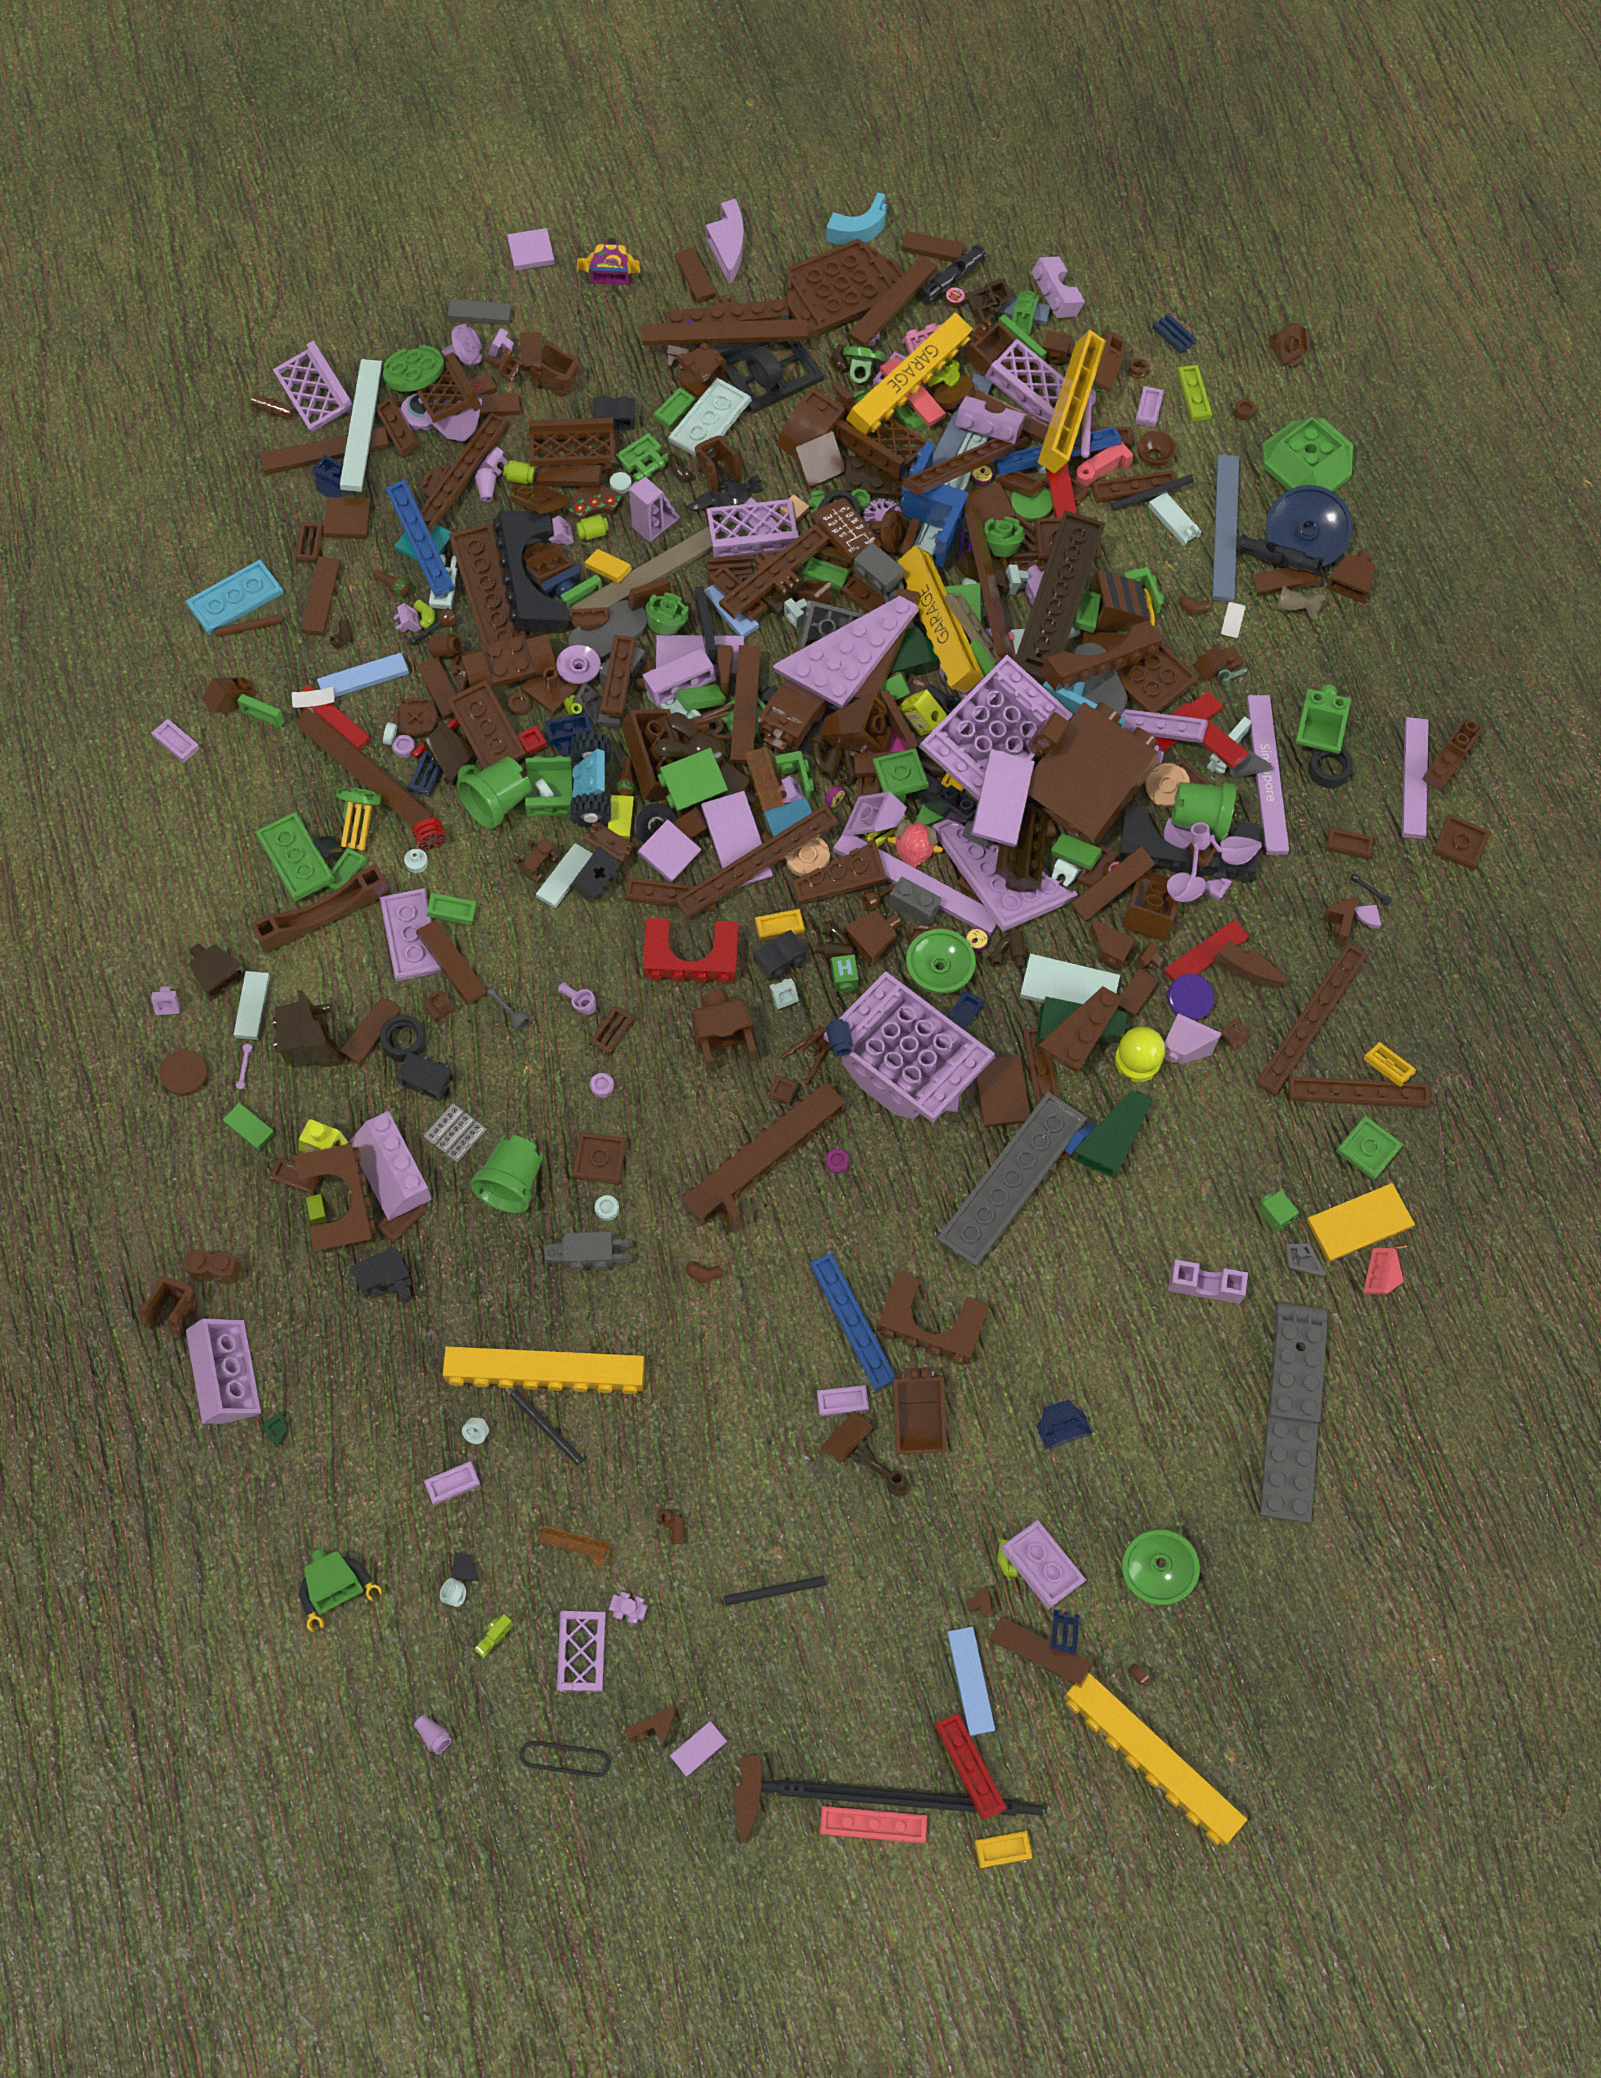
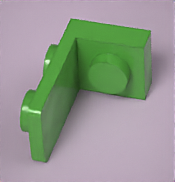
M1032 291L1019 292L1012 321L1026 334L1031 332L1035 310L1039 301V295H1035Z
M1149 567L1124 572V577L1141 581L1142 587L1146 588L1152 597L1154 613H1160L1161 606L1164 604V598L1162 593L1158 592L1156 577L1154 574H1151Z
M801 751L776 755V774H790L798 770L805 798L810 800L811 791H814L812 778L807 777L806 772H809L808 761L803 759Z

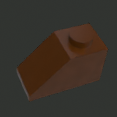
M1093 920L1089 934L1099 960L1108 968L1121 971L1133 948L1135 939L1097 920Z

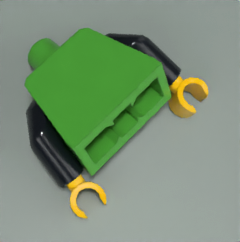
M325 1549L316 1550L312 1554L314 1563L305 1567L306 1577L302 1579L299 1591V1599L304 1613L309 1616L307 1628L314 1632L312 1627L313 1620L317 1619L321 1628H324L325 1625L323 1618L316 1615V1611L318 1614H321L364 1591L363 1586L367 1589L366 1596L369 1601L374 1602L372 1597L369 1596V1591L372 1589H377L379 1594L382 1595L381 1588L372 1584V1578L361 1562L349 1556L341 1557L338 1552L328 1555Z

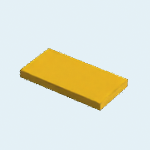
M1393 1183L1308 1217L1306 1220L1328 1262L1415 1226Z

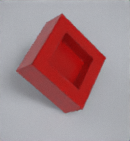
M537 726L517 734L527 756L547 747V743Z

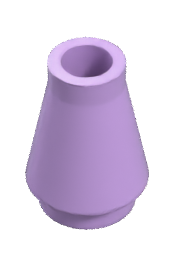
M479 469L477 475H475V480L480 494V501L491 502L493 500L496 475L491 469Z
M426 1715L421 1716L414 1723V1727L418 1730L430 1752L440 1754L450 1745L452 1741L449 1736L450 1733L430 1720Z

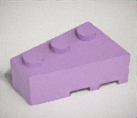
M646 477L639 482H635L629 489L632 528L647 541L651 542L680 518L675 512L674 507L670 505L665 494Z

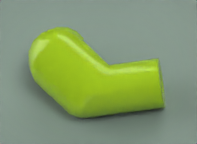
M417 600L414 608L422 614L419 624L423 628L428 629L435 622V612L422 600Z
M571 695L564 701L565 708L572 717L582 711V706L574 701L575 695Z
M1001 1540L997 1561L1003 1575L1007 1578L1018 1577L1020 1575L1019 1572L1000 1550L1001 1546L1009 1540Z

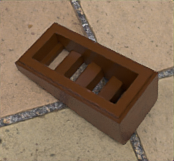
M716 644L717 668L721 691L723 695H727L733 664V647L731 645Z

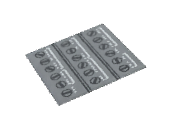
M452 1104L426 1132L424 1137L458 1162L487 1129L455 1104Z

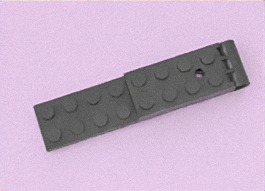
M1277 1302L1259 1517L1303 1524L1311 1523L1317 1433L1321 1418L1327 1333V1309L1285 1302ZM1296 1346H1300L1303 1351H1298Z

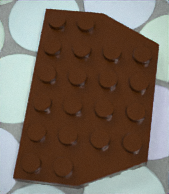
M856 239L787 267L788 311L794 320L807 319L808 338L866 315L904 274L897 262L891 257L887 259L878 253L879 250L868 246L860 239Z

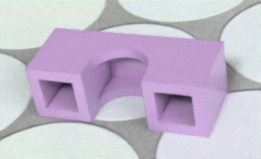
M1059 256L1041 257L1031 273L1056 318L1077 317L1085 301L1077 287H1068L1062 284L1068 271Z
M969 396L965 397L959 407L955 426L1013 444L1016 443L1022 432L1026 414L1008 408L1002 413H991L985 409V401Z
M1175 1259L1170 1271L1168 1291L1240 1304L1244 1299L1248 1272L1226 1268L1221 1272H1206L1199 1269L1200 1264Z

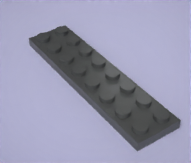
M1047 1092L939 1234L937 1241L977 1268L1064 1152L1073 1135L1085 1124L1087 1117L1050 1092Z

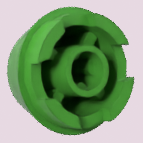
M1004 516L1003 520L994 521L991 518L985 523L984 530L990 554L998 557H1009L1017 553L1025 537L1023 527L1019 525V520Z
M664 593V596L657 597L655 594L652 595L650 601L646 604L649 627L661 635L677 633L688 619V606L681 603L682 598L671 593Z

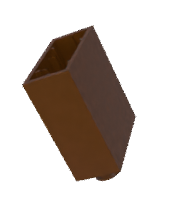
M1083 702L1069 721L1070 726L1057 746L1050 750L1048 755L1044 756L1032 771L1026 803L1029 805L1034 804L1046 812L1048 818L1083 842L1096 847L1158 764V751L1154 749L1158 741L1140 727H1136L1130 733L1119 726L1117 723L1121 716L1105 703L1099 702L1094 709Z

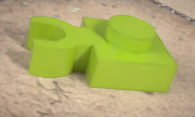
M505 1614L501 1618L496 1617L489 1624L487 1636L476 1646V1652L483 1658L488 1655L493 1646L497 1645L513 1627V1622Z

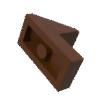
M1218 645L1213 646L1194 663V667L1203 682L1218 677L1219 672L1223 669L1233 671L1243 665V661L1234 646L1221 650Z
M1353 896L1328 908L1322 917L1324 921L1335 923L1333 935L1336 936L1335 945L1344 946L1348 939L1358 897Z
M671 1706L626 1728L625 1731L630 1742L636 1740L637 1743H640L650 1738V1732L655 1731L660 1745L664 1749L676 1715L675 1709Z

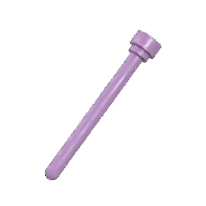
M1092 388L1083 414L1081 456L1083 458H1087L1090 455L1092 405L1096 402V391Z

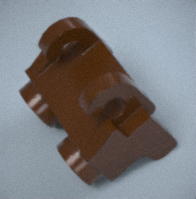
M544 839L538 843V846L534 845L535 842L533 840H529L527 845L533 852L525 859L524 863L520 861L521 858L519 856H516L514 859V863L523 871V875L536 884L543 875L539 872L535 875V871L545 858L549 856V861L554 863L559 857L554 852V846L551 845L550 841Z

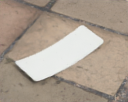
M1229 602L1221 631L1222 635L1238 638L1245 611L1244 605Z
M333 687L307 692H292V705L294 708L318 706L334 702Z

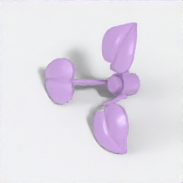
M1169 818L1164 830V840L1183 849H1187L1189 844L1192 843L1194 846V857L1191 876L1187 873L1173 875L1168 880L1167 891L1172 899L1180 902L1195 900L1204 893L1206 888L1205 880L1195 877L1198 850L1206 849L1210 842H1212L1218 852H1222V859L1225 862L1234 865L1244 864L1251 860L1261 848V842L1250 838L1233 836L1222 840L1219 846L1215 841V836L1210 835L1209 826L1206 823H1196L1189 830L1171 825V818Z

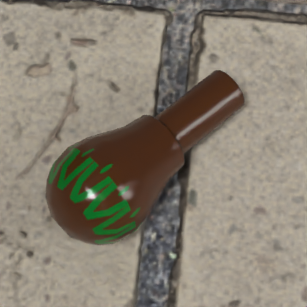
M377 569L373 572V577L383 582L394 595L401 597L408 593L410 587L405 578L386 575Z
M631 758L624 759L623 771L616 783V791L621 796H631L636 788Z

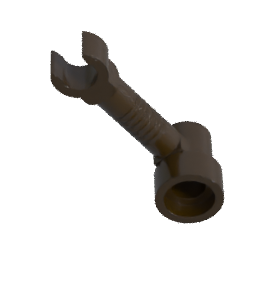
M857 1445L858 1449L863 1452L861 1456L856 1457L850 1453L854 1462L868 1466L889 1482L888 1485L893 1495L900 1497L908 1493L910 1486L906 1476L900 1471L892 1472L866 1452L863 1445Z

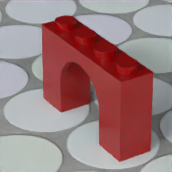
M646 918L643 959L644 978L655 981L661 978L671 979L677 982L684 980H694L700 983L718 981L723 984L736 982L739 922L715 921V938L712 951L699 961L687 962L677 958L669 948L670 919Z

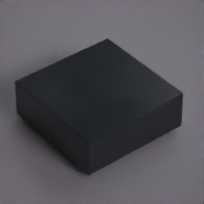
M333 836L317 837L313 842L326 859L341 857L345 852Z

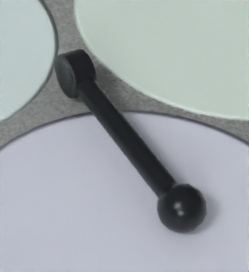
M1358 874L1351 875L1350 879L1352 882L1359 883L1381 899L1383 905L1391 903L1390 896H1383L1362 881Z

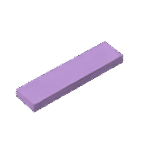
M1124 709L1121 715L1126 719L1123 728L1130 733L1136 727H1140L1154 737L1198 743L1203 742L1208 725L1207 720L1129 709Z

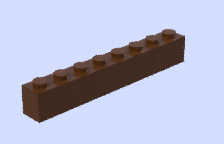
M825 1082L822 1086H815L806 1099H800L795 1102L791 1107V1111L786 1115L784 1113L779 1115L770 1128H763L758 1132L755 1140L750 1144L748 1142L743 1144L734 1157H728L723 1160L719 1165V1169L714 1173H707L701 1179V1183L695 1188L692 1186L684 1192L682 1206L700 1226H703L722 1210L723 1196L731 1194L733 1200H735L845 1110V1100L828 1082Z

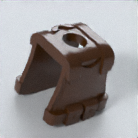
M547 341L543 348L542 362L536 360L531 369V385L536 388L540 386L552 390L561 397L566 396L578 374V358L575 355L569 356L556 348L554 343Z
M706 343L701 344L694 351L686 354L682 353L677 357V361L685 370L677 373L676 379L680 382L681 387L686 391L688 390V393L693 397L697 396L700 399L716 378L723 380L725 377L726 360L717 350L711 349Z
M723 436L712 437L695 446L698 472H702L706 477L708 488L711 492L718 491L717 473L714 463L720 460L724 463L736 483L742 480L743 466L740 455L735 449L732 450L728 447L727 441ZM714 449L712 454L708 456L706 455V452L708 450Z
M163 1276L155 1282L156 1289L148 1301L142 1302L139 1307L138 1318L142 1325L152 1330L167 1298L179 1300L168 1318V1327L172 1337L181 1340L185 1333L184 1324L189 1314L196 1309V1299L193 1297L191 1286Z

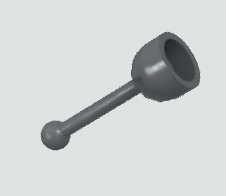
M494 988L487 989V995L493 997L511 1015V1024L518 1032L523 1031L529 1026L531 1018L523 1011L514 1012L496 994Z

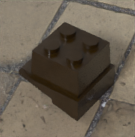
M297 990L299 1002L275 1007V1016H273V1026L276 1030L274 1048L293 1068L320 1065L321 1068L343 1064V1058L336 1040L330 1038L321 1015L332 1012L330 1003L315 1006L302 990Z

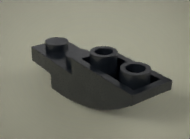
M924 772L929 788L913 792L920 797L921 805H925L932 812L953 821L968 822L975 816L978 805L976 801L953 785L946 787Z

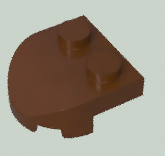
M543 542L533 544L525 549V555L523 556L525 574L539 586L546 580L575 566V563L563 554L562 546L556 543L553 544V547L544 546Z

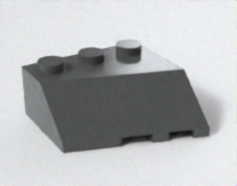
M808 600L797 642V652L809 646L805 645L806 641L815 640L814 642L818 641L816 639H822L865 614Z

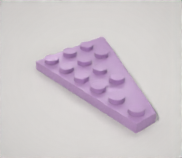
M899 596L779 661L773 666L774 672L837 707L843 708L847 706L918 612V605Z
M946 819L932 826L936 829V838L1002 932L1071 903L1078 896L1075 891L1070 892L1059 885V881L1048 877L1044 872H1042L1041 888L1031 892L1010 890L1005 887L1006 880L996 874L999 845L990 841L985 848L962 837L965 826L958 821Z

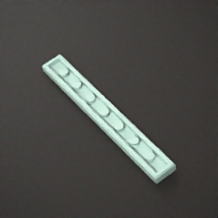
M361 359L340 490L362 492L382 371V361Z
M969 430L957 455L988 442L990 436ZM972 471L945 483V485L964 491L972 476ZM924 523L913 546L921 547L929 552L931 558H933L934 549L937 544L935 543L936 535L939 530L942 531L943 529Z

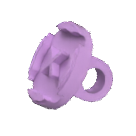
M463 323L453 328V344L441 352L445 360H447L445 355L453 352L465 365L473 366L480 363L482 359V354L480 355L479 352L481 350V343L475 331L471 327L467 328V324Z

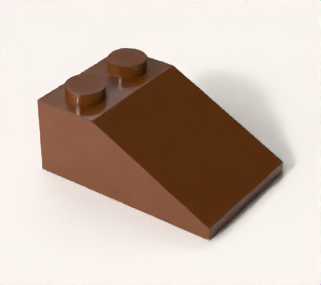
M1148 870L1135 881L1122 927L1133 932L1148 935L1154 939L1166 941L1178 905V901L1172 899L1167 891V883L1170 877Z

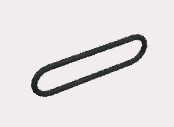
M529 1741L520 1750V1760L529 1768L601 1777L607 1773L610 1767L608 1755L600 1750L539 1741ZM530 1745L594 1753L605 1758L606 1767L600 1773L530 1764L525 1761L523 1753Z

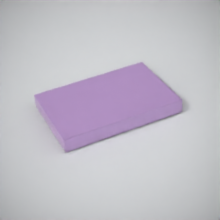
M1038 1520L1000 1548L1048 1610L1086 1581L1084 1576Z

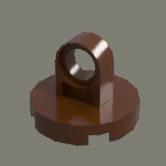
M1289 323L1279 333L1272 334L1269 337L1270 348L1275 350L1278 361L1285 365L1293 366L1300 363L1304 358L1302 356L1304 350L1309 348V332L1307 328L1302 327L1298 323Z
M888 510L884 514L882 521L871 522L869 528L881 533L874 534L882 542L886 552L890 554L900 553L906 537L903 536V528H907L906 520L901 511Z

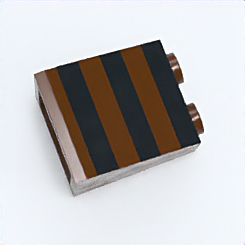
M1097 571L1088 591L1101 594L1094 632L1130 631L1132 626L1150 619V611L1145 602L1146 594L1142 589L1141 581L1107 571Z

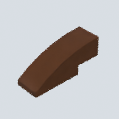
M1231 940L1213 958L1214 961L1236 976L1265 987L1279 989L1288 980L1287 977L1255 949H1252L1247 955Z
M760 1755L739 1758L743 1785L733 1787L740 1844L747 1842L758 1812L762 1777Z

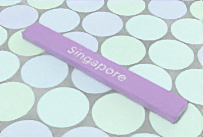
M1248 695L1247 707L1249 720L1252 721L1250 732L1253 753L1271 763L1273 767L1271 771L1256 774L1265 855H1287L1289 853L1270 695Z

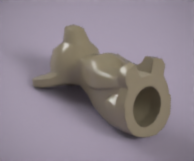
M1283 586L1276 609L1286 611L1306 608L1310 618L1317 620V612L1321 608L1322 600L1325 596L1323 594L1305 596L1300 592L1290 591L1287 587Z

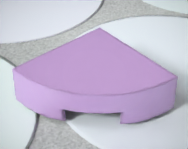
M1224 878L1209 880L1205 882L1206 888L1204 893L1220 901L1232 881Z
M1377 905L1355 907L1354 916L1357 920H1360L1370 928L1380 929L1381 921Z

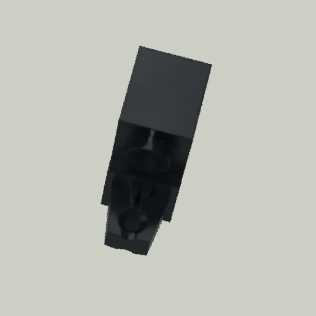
M396 1246L351 1266L365 1299L368 1297L375 1298L384 1292L383 1290L388 1289L391 1294L398 1292L403 1304L412 1300L407 1290V1287L412 1285V1281Z

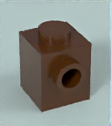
M1048 330L1043 344V349L1047 352L1045 361L1065 365L1067 357L1071 358L1074 345H1070L1072 336Z

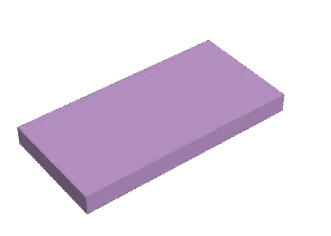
M657 635L656 668L701 648L705 652L702 635ZM714 636L715 645H731L733 647L731 677H737L739 645H744V636ZM713 665L715 677H719L717 665Z
M994 749L989 751L971 835L1012 847L1017 845L1034 761Z
M744 791L701 804L722 869L762 844ZM768 868L740 887L771 878L773 876L771 869Z
M425 888L380 897L396 982L441 973V968L416 934L417 929L432 922L431 917H426L428 900Z

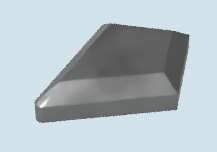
M584 682L574 697V701L582 706V712L592 726H595L598 721L601 696Z
M1310 1243L1285 1245L1288 1269L1325 1277L1326 1273Z

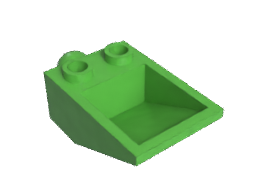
M1332 684L1323 685L1320 691L1308 688L1299 715L1296 743L1340 754L1351 699L1337 696V689Z

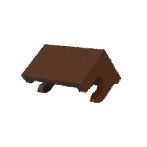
M594 822L590 833L587 832L584 836L585 841L595 848L600 846L620 861L621 864L625 865L636 845L599 822Z

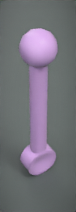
M250 1044L243 1046L244 1058L240 1078L236 1083V1088L239 1090L245 1087L244 1077L248 1057L253 1051Z

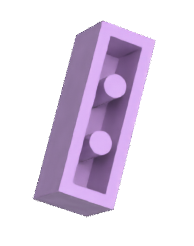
M702 648L643 674L645 688L656 706L675 699L677 690L701 687L716 680L714 666Z

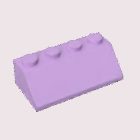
M389 1111L366 1121L349 1143L353 1142L354 1147H359L361 1155L359 1163L388 1221L432 1200L428 1187Z
M201 1319L186 1329L202 1424H224L261 1414L244 1320Z

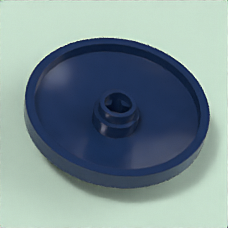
M1316 485L1298 486L1282 494L1272 505L1266 520V539L1278 545L1306 552V555L1315 558L1322 557V568H1325L1338 560L1346 550L1352 535V518L1344 501L1331 490Z

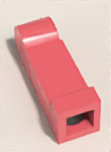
M1123 442L1120 445L1108 447L1081 464L1077 468L1075 480L1089 488L1092 482L1120 465L1124 469L1130 467L1133 454Z

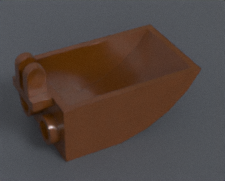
M988 319L979 325L972 334L975 340L967 347L969 351L965 357L983 376L986 375L994 361L998 360L1016 340L1000 322L991 327L992 323ZM1015 347L1013 350L1014 357H1023V353ZM1011 362L1001 363L1007 370H1012ZM1015 362L1016 370H1025L1024 362ZM1029 363L1030 370L1039 369L1036 363ZM1017 375L1018 379L1022 382L1027 380L1026 375Z
M812 387L789 416L779 435L776 446L797 460L793 446L830 430L835 435V423L840 419L843 421L847 419L844 405L839 401L830 399L824 391H818Z
M791 680L783 683L772 696L758 720V731L767 735L764 739L767 749L772 751L775 748V753L778 755L785 750L787 745L797 750L828 701Z
M930 1367L905 1368V1372H897V1377H891L897 1455L947 1452L943 1376L937 1375V1371L931 1370Z

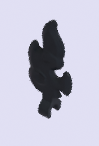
M758 475L750 477L748 482H739L736 485L734 484V479L723 481L718 484V489H726L725 493L715 490L702 494L693 503L688 504L687 508L690 510H702L712 505L715 508L744 504L749 498L748 492L758 493L763 490L760 484L761 479Z

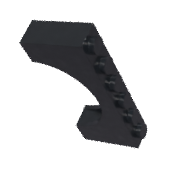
M499 510L497 517L493 519L492 527L497 536L496 548L500 552L499 566L503 569L502 583L506 585L505 598L506 603L510 607L509 621L512 622L514 631L564 633L570 621L567 603L553 600L539 592L528 580L522 566V552L527 547L540 542L547 543L552 533L549 513L540 515L536 512Z
M1126 805L1123 814L1118 861H1123L1138 847L1142 846L1155 863L1150 869L1159 868L1174 873L1187 872L1192 874L1193 857L1190 850L1172 845L1155 831L1150 822L1149 808ZM1238 821L1234 834L1231 837H1245L1259 841L1261 824ZM1216 851L1209 866L1200 867L1197 865L1196 876L1207 875L1217 879L1228 878L1235 879L1238 882H1252L1257 870L1258 852L1248 862L1234 865L1225 862L1222 859V852Z

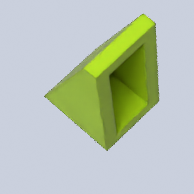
M317 1194L306 1197L312 1225L328 1222L322 1195Z

